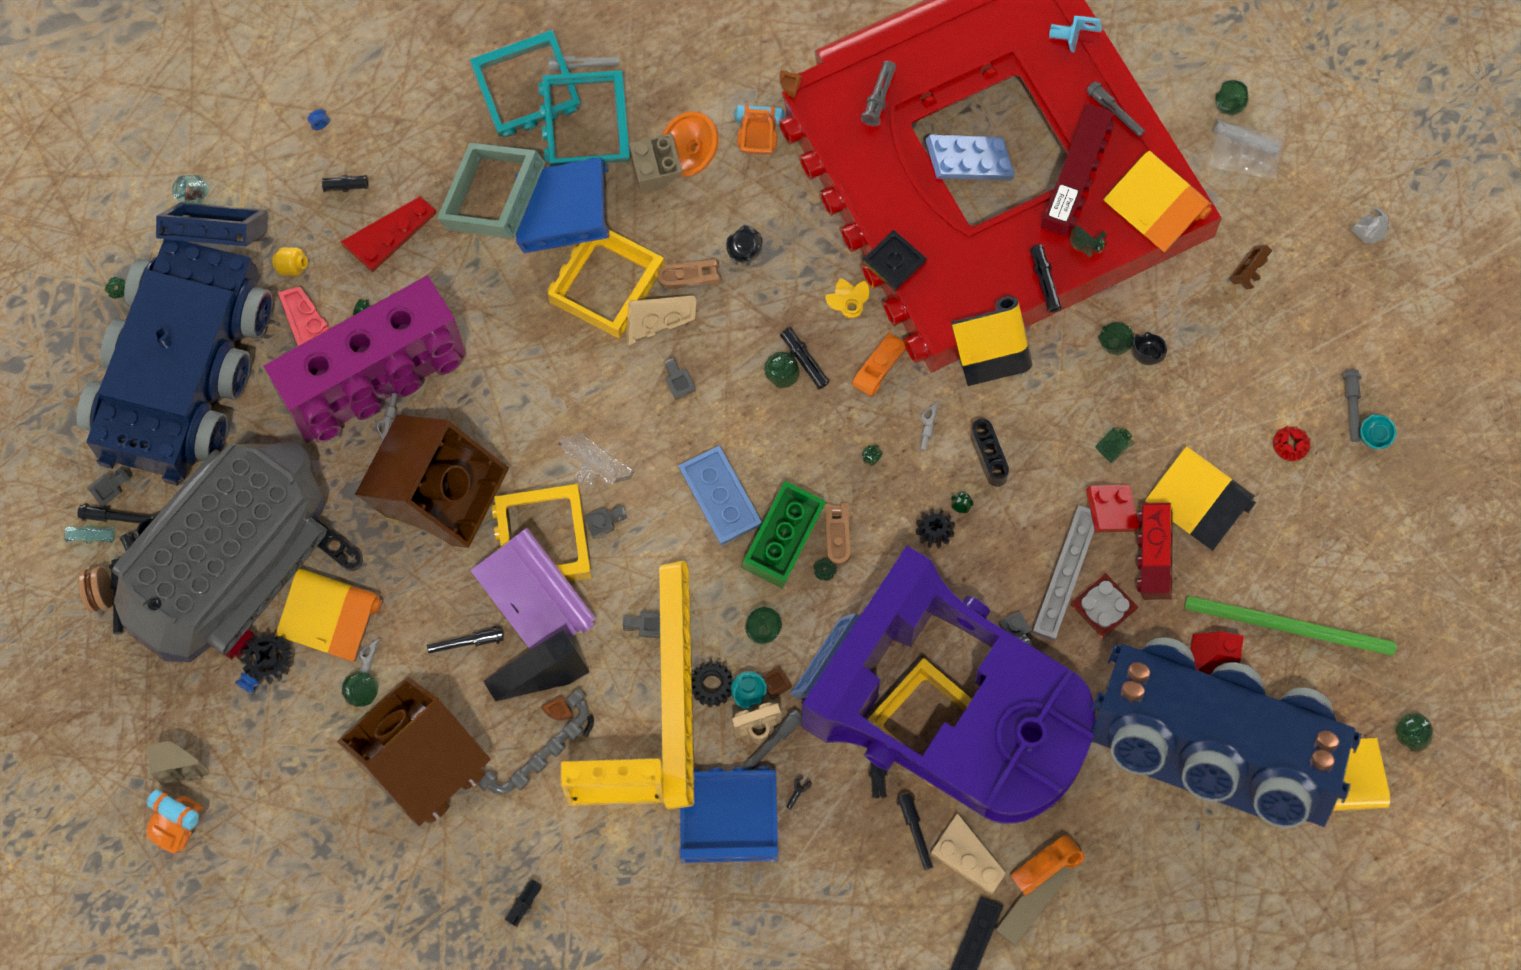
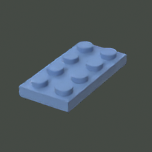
M929 135L925 139L937 179L1011 180L1015 176L1003 137Z
M720 445L678 465L683 478L720 546L762 526L758 514Z
M858 614L840 617L790 695L796 699H803L808 696L860 617Z

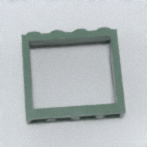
M469 143L437 219L447 230L514 239L546 162L536 150ZM481 159L522 163L499 221L458 215Z

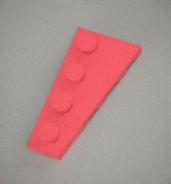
M300 286L278 293L297 347L329 330L328 324L317 313L316 308Z

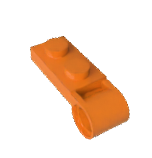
M888 333L856 374L852 386L873 397L884 377L906 351L904 341Z
M1065 835L1050 846H1047L1010 876L1024 895L1027 896L1065 865L1067 868L1077 867L1084 860L1085 854L1071 836Z

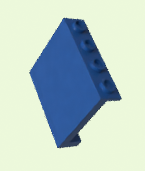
M590 158L585 161L569 162L564 165L543 168L516 232V243L523 253L609 238V229L605 225L603 177V173L608 172L601 158Z
M736 767L733 768V771H723L722 768H710L709 772H699V769L694 768V804L691 807L680 808L681 863L778 861L776 770H771L770 767H758L755 771H747V768Z

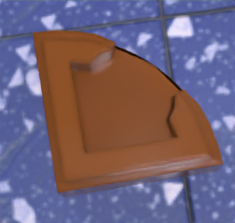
M780 70L781 88L787 95L795 98L802 76Z
M562 695L541 706L543 712L552 719L562 721L574 718Z

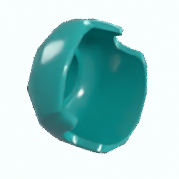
M1370 415L1363 421L1360 429L1361 439L1368 447L1373 449L1388 448L1395 441L1397 435L1394 422L1385 415Z
M746 671L737 675L731 684V695L735 703L746 710H749L753 705H760L767 692V684L763 677L752 671Z

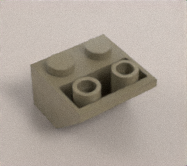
M672 133L629 143L630 156L640 194L662 189L682 175Z
M172 741L146 745L149 772L164 786H173L178 784V781L186 779L187 781H198L202 779V776L209 775L208 770L198 759Z

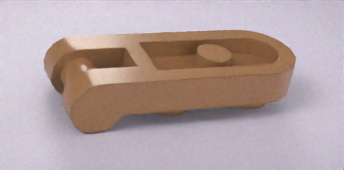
M715 259L666 265L659 269L657 276L659 284L665 289L707 284L719 285L722 282L721 275L718 274V269L720 268L719 261ZM707 270L709 274L703 275L702 271Z
M826 503L824 509L827 557L833 565L841 566L850 559L848 503H841V505ZM841 514V519H832V515Z

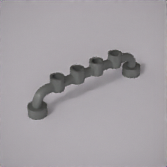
M580 689L576 690L566 700V704L571 709L578 708L579 715L577 718L571 721L561 733L550 740L506 784L498 785L495 783L498 778L492 771H489L477 785L483 791L489 789L499 795L507 794L515 787L519 790L523 789L530 782L527 777L533 771L537 774L540 773L548 765L545 760L551 754L557 757L565 749L563 743L568 738L574 741L583 732L580 727L587 720L588 707L584 702L586 696Z

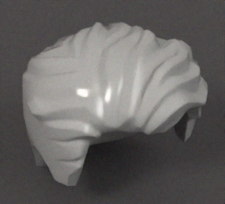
M1375 208L1376 217L1366 216L1351 229L1363 243L1375 244L1381 241L1387 234L1389 217L1378 208Z

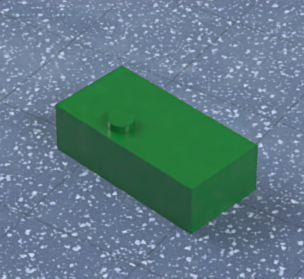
M784 481L741 568L783 589L826 501Z

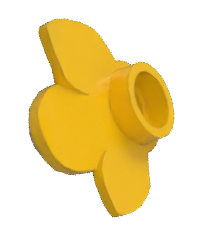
M840 278L835 286V293L825 296L826 302L830 308L841 311L845 317L857 318L863 312V304L869 299V287L866 281H862L853 287L849 282ZM854 306L856 309L854 311H851L848 309V307Z

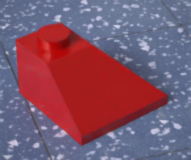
M1226 632L1193 634L1190 650L1193 654L1197 671L1210 675L1218 666L1224 663H1240L1244 636Z

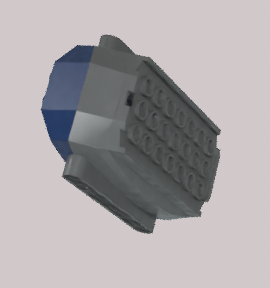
M282 442L273 445L254 443L228 444L222 452L216 449L210 453L113 567L112 573L119 577L114 605L120 621L129 635L167 662H192L210 646L223 655L232 649L327 533V529L317 522L325 500L315 481V471L309 454L304 447L294 442Z

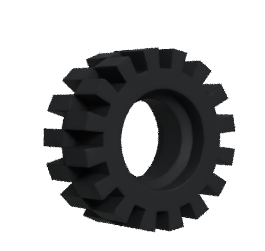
M708 661V664L702 663L700 668H695L691 678L692 694L696 701L699 700L701 705L707 704L708 707H712V705L718 707L722 702L725 704L727 698L731 697L732 673L727 670L725 665L721 666L720 662L717 661L716 664ZM709 676H716L721 681V687L716 692H708L703 688V681Z

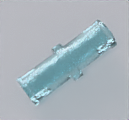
M87 525L86 528L65 527L64 540L65 542L85 541L86 544H92V542L113 543L114 529L93 528L92 525Z

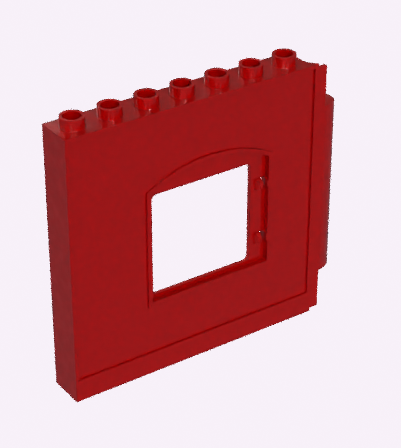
M923 0L816 49L815 59L817 65L797 74L802 76V80L796 97L792 98L784 91L782 92L786 106V117L779 120L782 134L790 145L797 141L799 142L804 151V154L799 156V160L808 179L812 180L819 177L825 190L820 191L821 201L830 216L839 213L846 226L840 228V231L849 251L854 252L860 249L863 256L866 257L883 239L895 230L927 258V262L896 292L867 266L862 264L861 268L869 286L872 289L881 286L888 299L883 301L882 305L890 323L893 326L902 323L908 332L909 337L904 339V345L911 360L915 364L924 360L930 373L961 359L952 322L997 311L996 302L1000 298L1014 296L1018 299L1025 328L1055 314L1047 312L1038 275L1033 270L1035 265L1030 253V248L1033 246H1044L1047 260L1052 266L1051 274L1062 306L1060 311L1216 235L1222 218L1104 29L1102 28L1101 32L1080 30L1075 52L1070 51L1069 40L1050 38V29H1053L1051 28L1052 24L1071 27L1075 16L1096 18L1085 0ZM1085 23L1089 26H1095L1093 23ZM891 61L897 67L885 97L886 107L882 110L879 117L881 119L878 126L867 125L860 119L861 114L865 112L867 107L866 100L873 94L883 62ZM1013 76H1019L1067 154L1087 104L1104 109L1093 97H1089V93L1086 91L1094 81L1102 84L1101 87L1115 98L1114 102L1145 130V133L1139 138L1113 113L1111 121H1114L1115 124L1111 135L1106 134L1104 140L1108 142L1104 153L1099 152L1097 159H1100L1097 171H1092L1090 178L1093 179L1089 192L1084 191L1082 197L1086 199L1082 210L1076 211L1075 216L1078 217L1074 230L1069 229L1066 237L1041 228L1043 216L1054 189L976 226H971L943 179L936 178L932 161L911 125ZM1148 151H1151L1212 203L1210 206L1212 209L1211 213L1204 220L1201 218L1194 220L1165 253L1104 201V198Z

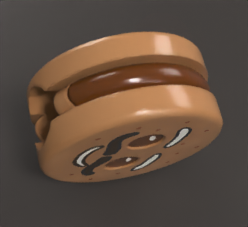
M101 566L92 570L85 569L79 573L78 588L83 605L89 612L109 609L113 604V589L110 588L111 580L107 571Z

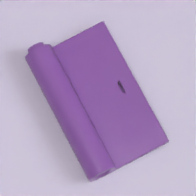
M528 528L470 570L530 650L562 630L570 638L580 630L583 633L587 632L595 625L592 622L596 619Z

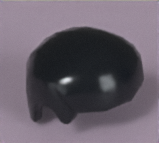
M1150 332L1142 336L1139 334L1135 335L1132 342V351L1134 358L1139 363L1154 365L1160 363L1166 357L1167 345L1160 336Z

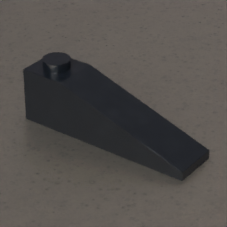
M562 630L483 682L495 702L570 685L588 674L589 671L566 632Z

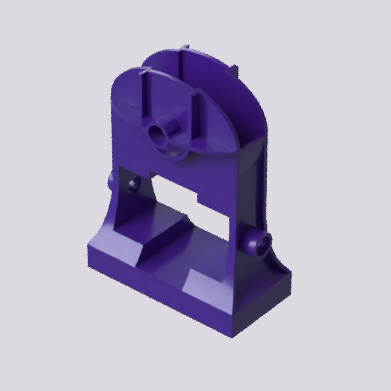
M906 546L802 703V728L825 743H850L867 748L864 756L877 767L889 771L892 764L896 762L986 819L1000 824H1016L1030 820L1042 814L1050 807L1052 808L1068 791L1076 779L1094 737V734L1091 732L1095 723V710L1091 712L1094 705L1093 697L1087 684L1079 675L987 620L990 609L978 599L966 596L962 602L942 581L932 560ZM934 615L992 647L977 671L975 683L980 688L956 726L953 728L944 722L924 755L921 756L876 727L865 717L879 695L880 679L872 672L891 643L896 641L912 647L930 617Z

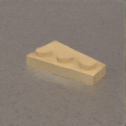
M693 295L629 301L626 334L628 345L636 343V339L647 336V338L654 336L655 332L662 329H672L695 320L696 298Z
M958 813L930 854L991 895H993L1006 874Z

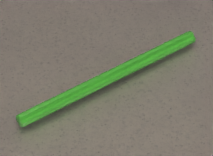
M1188 596L1185 602L1186 610L1391 656L1395 654L1397 648L1396 642L1192 596Z

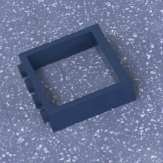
M180 202L156 216V238L246 247L267 233L268 210ZM237 234L243 235V241H237Z

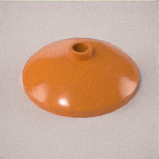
M690 111L675 117L666 126L662 135L670 133L673 135L682 169V175L680 176H693L703 171L713 160L718 148V131L714 122L700 112Z

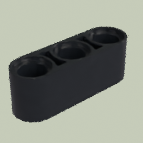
M983 418L978 419L972 425L971 440L987 481L992 486L1000 487L1007 481L1009 466L991 422ZM978 429H983L987 432V434L979 435L976 431ZM988 449L993 450L995 455L988 456L984 451ZM1000 470L1004 475L998 477L992 471Z

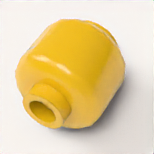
M282 247L274 254L272 264L279 275L297 277L306 269L308 260L302 249Z

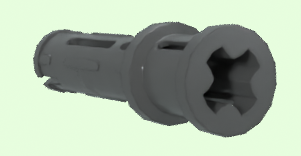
M891 61L883 62L873 94L866 100L867 107L865 112L861 114L860 119L867 125L878 126L881 119L879 117L882 110L886 107L885 97L897 67Z

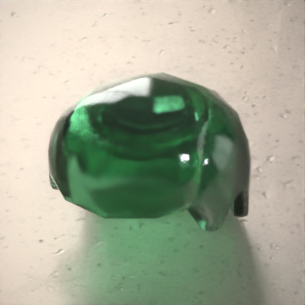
M1235 79L1223 82L1221 89L1215 95L1217 109L1223 114L1231 116L1244 111L1249 103L1247 86L1242 81Z
M1112 322L1103 326L1098 338L1104 351L1110 355L1119 356L1125 354L1132 347L1134 333L1123 322Z
M775 352L764 363V374L767 380L771 381L777 388L792 386L800 376L799 365L796 359L787 352Z
M768 607L753 610L745 622V633L756 644L765 645L773 642L782 629L780 615L773 608Z
M360 670L348 674L341 685V694L345 701L355 707H364L371 704L378 692L375 678L369 673Z
M1419 713L1405 714L1398 720L1395 728L1399 743L1408 747L1412 752L1425 750L1432 742L1434 733L1432 725L1425 716Z

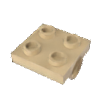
M765 703L759 706L758 710L749 712V710L741 711L735 715L736 717L732 718L733 732L736 739L749 735L752 742L763 744L770 737V728L781 723V711L778 703L773 705L772 703ZM761 726L765 728L766 732L762 735H755L753 729Z

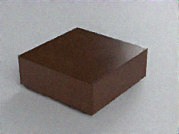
M780 666L762 676L767 684V693L771 699L792 688V684Z

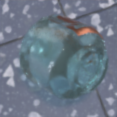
M180 175L173 183L172 192L174 197L181 203L199 204L207 195L208 188L199 175Z

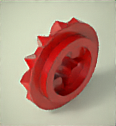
M1287 425L1275 434L1273 447L1277 455L1282 459L1299 461L1310 450V438L1306 435L1305 430L1302 431L1297 426L1289 427ZM1289 436L1293 441H1299L1295 445V450L1291 444H1285L1289 441Z

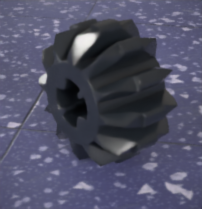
M930 509L929 515L923 512L921 514L922 519L916 522V525L919 527L916 529V535H921L919 541L921 543L928 541L927 547L929 548L932 547V543H936L938 549L941 548V542L948 545L950 542L949 538L954 537L955 534L952 530L955 528V523L949 522L951 515L943 516L942 509L939 510L938 514H935L934 509ZM934 526L939 527L936 531L932 530Z

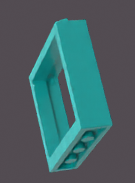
M553 30L470 59V66L498 137H511L516 134L517 130L523 128L525 131L533 129L537 126V123L545 121V117L541 118V112L537 111L501 124L481 69L550 45L561 74H569ZM566 85L571 100L551 106L553 121L557 119V116L564 113L566 116L572 115V113L580 108L581 102L574 85Z
M622 70L542 75V82L538 83L539 96L544 97V104H540L541 118L545 117L546 126H542L543 140L547 139L548 148H544V160L549 161V166L580 162L590 158H601L604 164L629 162L630 154ZM613 82L619 154L556 158L550 86Z

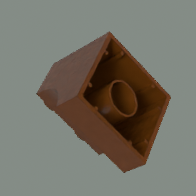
M396 415L355 495L386 518L399 520L420 528L451 546L469 548L509 467L449 420Z
M409 676L337 741L354 762L418 826L422 825L425 821L433 823L440 819L449 808L447 800L460 788L466 790L475 786L485 774L483 767L491 760L439 698Z

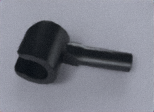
M803 776L794 782L795 791L786 806L790 810L801 793L810 789L812 785L811 781L806 783L805 788H803L800 783Z

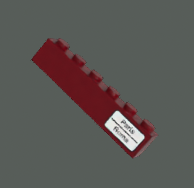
M1087 104L1043 216L1041 228L1066 237L1069 229L1074 230L1078 217L1075 216L1076 211H1081L1086 199L1082 197L1083 193L1090 190L1093 181L1090 175L1092 171L1096 172L1100 159H1097L1099 152L1104 153L1108 142L1104 139L1106 134L1111 135L1115 124L1114 121H1111L1112 111Z

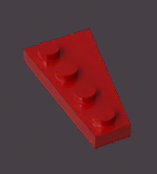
M419 196L340 242L343 247L373 273L437 213L430 204Z

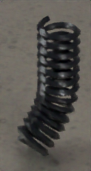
M589 714L590 716L587 717L586 728L581 734L584 737H588L593 728L592 726H594L593 714Z

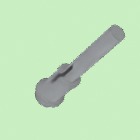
M553 54V57H549V70L556 72V70L560 69ZM563 56L565 63L584 62L566 64L568 69L575 70V67L619 66V57L575 58V56Z

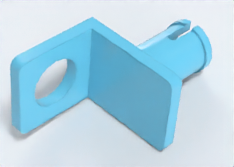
M1075 16L1071 27L1052 24L1051 28L1053 29H1050V38L1069 40L1070 51L1075 52L1080 30L1101 32V21L1098 18ZM1085 23H1093L1095 26H1089Z

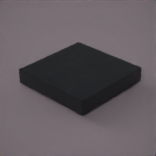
M895 230L862 260L865 266L895 292L927 262V258Z

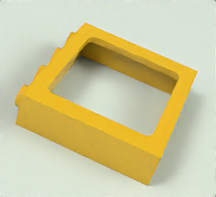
M609 230V238L580 243L579 246L576 245L570 255L571 259L567 264H563L559 271L560 276L556 282L553 281L550 284L547 293L551 304L620 339L627 328L628 302L645 300L658 279L659 269L665 266L662 256ZM597 246H602L646 269L613 322L565 297Z
M578 484L494 497L495 505H491L493 519L497 518L498 526L494 527L496 541L500 540L501 547L510 541L506 515L508 507L565 498L571 501L578 561L556 566L568 582L592 579Z
M923 658L867 720L899 741L884 728V724L923 681H929L963 711L966 710L972 698Z
M660 759L561 762V787L569 806L664 803L663 769Z

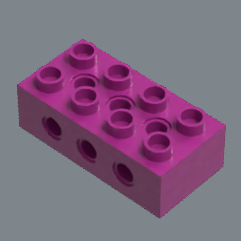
M427 275L263 366L306 444L314 439L322 443L338 435L341 431L340 425L356 416L358 420H364L375 415L381 409L382 405L380 402L391 397L392 393L397 394L400 398L409 396L421 387V379L434 372H437L438 375H445L454 371L461 364V357L466 355L454 316Z

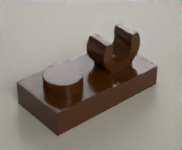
M1268 245L1254 246L1229 280L1233 284H1242L1245 289H1253L1254 286L1251 284L1250 278L1254 281L1261 279L1260 275L1255 271L1268 261L1267 257L1272 252Z

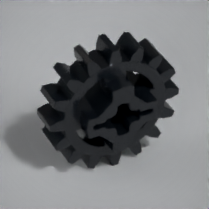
M263 632L262 638L259 639L254 635L253 643L246 642L249 648L248 650L242 649L241 652L246 657L241 658L240 661L245 665L243 670L245 673H249L248 676L254 679L257 677V681L262 684L264 679H266L268 684H271L272 678H276L278 681L281 680L279 676L281 673L288 675L285 668L293 666L288 659L293 658L294 655L292 652H289L291 646L289 643H285L284 637L281 636L277 639L275 633L268 637L266 632ZM280 651H282L281 662H279V655L281 654ZM253 654H254V655H255V661H254L253 664H252V657H253ZM265 656L271 657L270 660L263 659V658H264Z

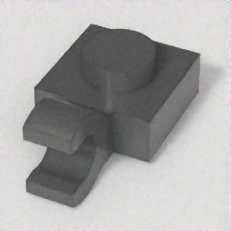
M673 358L665 361V368L670 375L665 380L675 401L695 392L696 387L687 370L679 371Z
M120 467L114 471L110 478L104 473L86 488L103 507L121 493L117 487L130 477Z
M619 506L609 513L606 507L585 515L584 518L594 539L614 531L612 524L627 519L623 506Z
M1021 611L999 621V625L1003 630L1033 647L1032 642L1027 637V635L1031 634V629Z
M641 612L640 618L623 617V630H639V637L660 638V613Z

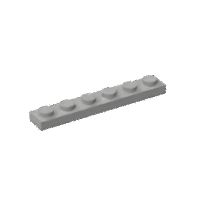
M1078 505L1033 630V634L1055 641L1095 530L1089 508Z

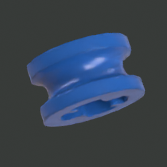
M323 109L315 110L307 117L313 130L323 129L330 122Z
M241 673V679L236 680L235 684L243 690L254 694V687L259 686L260 683L247 674Z

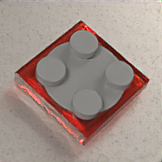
M1104 574L1071 603V606L1102 639L1108 636L1138 609V606L1107 574Z

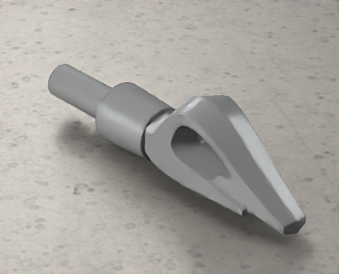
M392 393L390 404L386 407L385 418L380 420L376 426L382 441L395 416L396 408L394 407L397 399V394ZM385 425V431L382 434L380 427Z
M939 401L921 414V421L925 426L921 434L923 439L920 451L925 452L928 439H931ZM931 411L932 415L930 418H925V415Z
M380 639L365 647L359 654L363 664L358 672L359 679L355 687L356 691H361L365 678H368ZM370 649L368 656L364 657V653Z

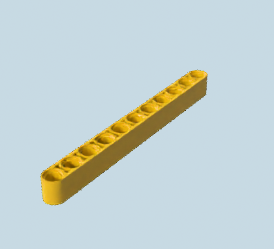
M685 561L662 564L659 569L663 800L668 810L691 807L694 804L689 570Z

